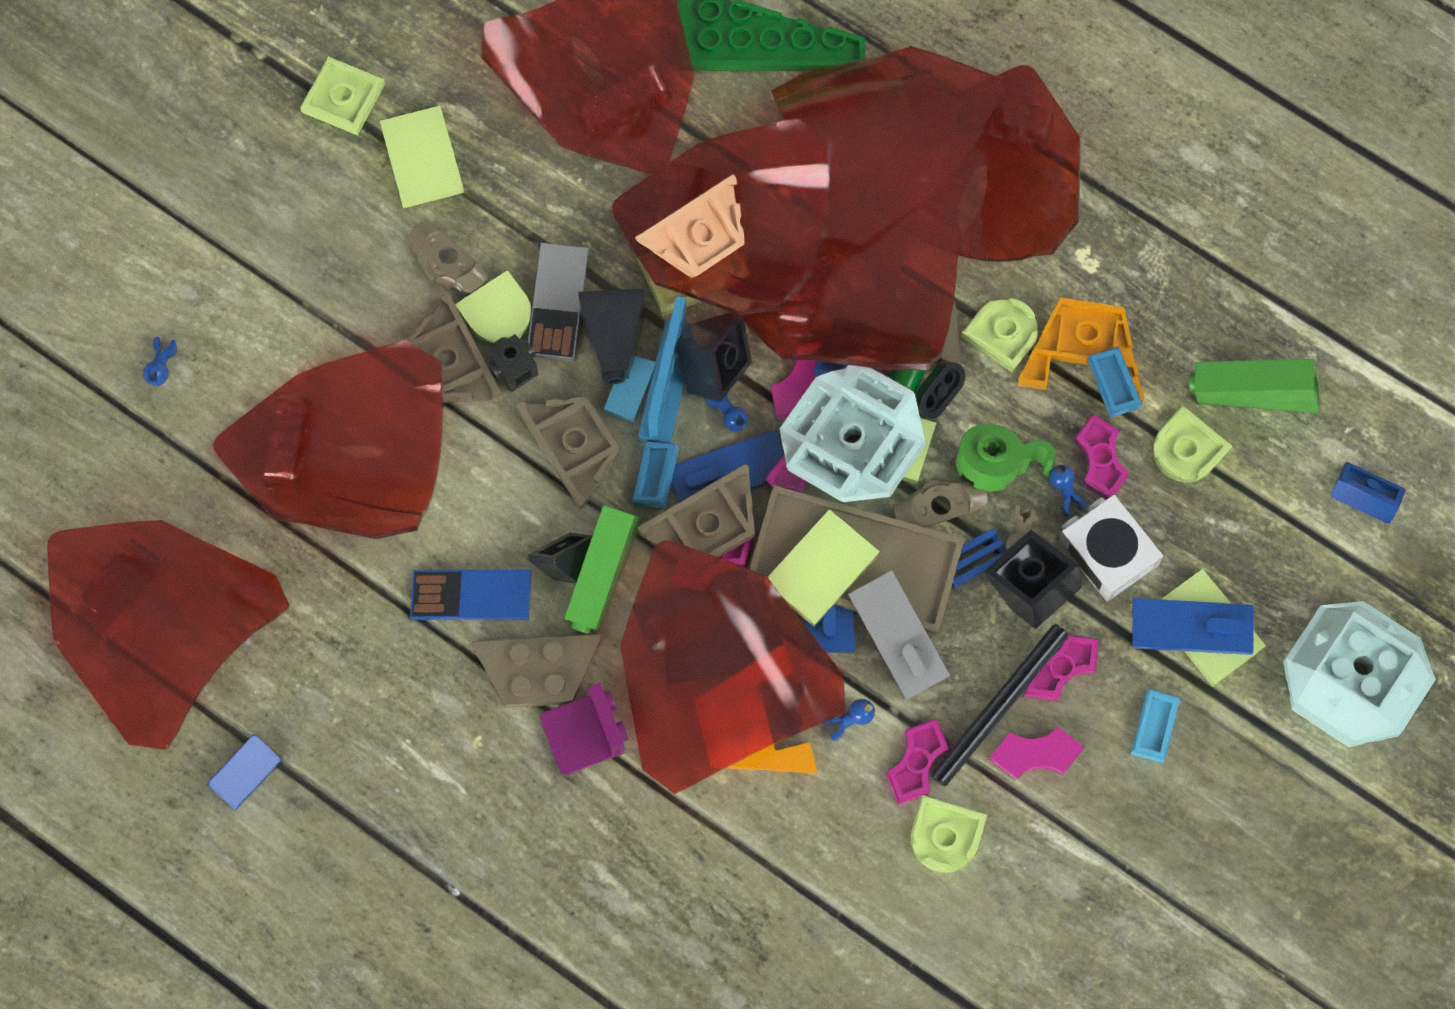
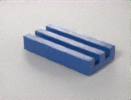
M994 528L962 546L960 557L990 540L992 542L989 546L958 562L956 572L996 550L999 555L957 578L954 577L952 583L953 590L985 573V570L1007 551L1004 548L1003 541L999 540Z

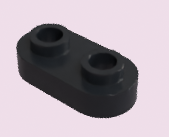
M951 361L940 362L917 389L915 398L920 416L930 419L937 418L958 394L965 382V371L960 364Z

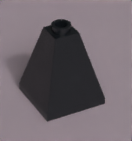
M644 289L578 292L581 321L602 379L606 380L608 384L624 383L625 379H629L645 320Z

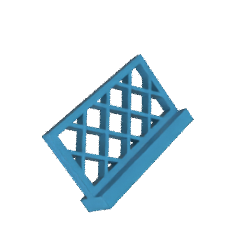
M676 296L671 320L666 319L639 430V442L671 443L685 385L681 361L677 352V342L692 325L686 323V298Z

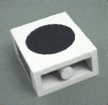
M1115 495L1106 501L1103 497L1095 501L1087 509L1089 513L1079 519L1078 516H1074L1061 527L1063 531L1059 538V543L1074 562L1079 565V568L1106 602L1158 567L1163 558L1162 553Z

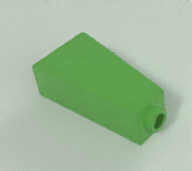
M1314 359L1195 362V373L1189 375L1190 393H1195L1198 404L1319 413L1320 381Z
M603 505L564 618L572 622V629L590 634L591 628L594 630L601 629L638 533L637 527L641 525L643 518Z

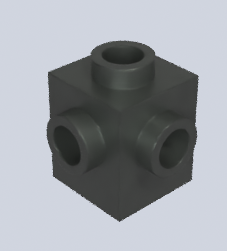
M516 334L509 338H500L488 350L490 363L487 366L497 381L502 379L511 392L538 376L537 363L533 359L536 357L535 352L526 340L521 342Z

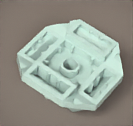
M860 361L848 365L847 368L816 377L780 427L788 471L841 502L890 497L926 445L915 393ZM852 435L861 437L855 443L846 442L847 438Z
M1364 601L1320 605L1283 661L1290 692L1291 709L1347 747L1398 737L1436 680L1421 638ZM1354 663L1363 664L1367 668L1368 675L1357 673L1354 669Z

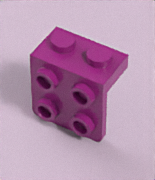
M601 683L588 687L589 696L546 711L540 717L562 775H570L625 754L624 741L629 740L623 722H615L612 711L617 708L610 690L603 691Z

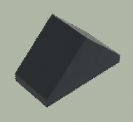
M570 532L528 554V559L553 580L576 584L592 535Z

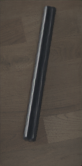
M1057 624L1051 626L934 769L932 778L937 783L947 786L1068 638L1064 628Z

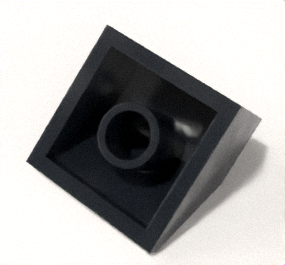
M735 310L693 323L679 338L677 352L680 357L682 376L685 379L688 394L722 401L752 363L742 311Z
M1032 530L1028 531L985 570V575L1009 608L1035 629L1082 588L1079 565Z

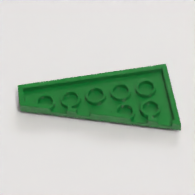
M679 0V71H865V37L832 27L827 29L809 24L808 20L801 18L795 20L784 17L781 12L740 0Z

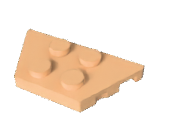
M733 174L651 226L636 236V240L690 278L698 276L745 244L743 228L740 225V204H736L734 185L737 184L735 175Z

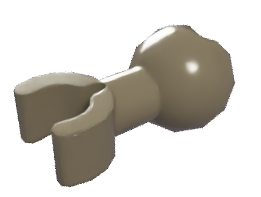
M1016 505L1009 510V518L1014 524V531L1007 538V550L1027 533V524L1031 523L1035 518L1034 509L1024 513V520L1020 515V505Z

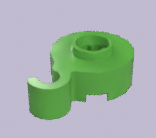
M990 423L980 424L967 430L961 438L955 464L958 474L961 477L964 474L967 479L974 482L973 487L989 492L1005 489L1007 484L1013 482L1014 479L1016 480L1020 474L1026 473L1032 461L1041 463L1043 475L1048 476L1055 461L1056 452L1054 447L1046 441L1034 440L1024 445L1014 432L1003 426Z

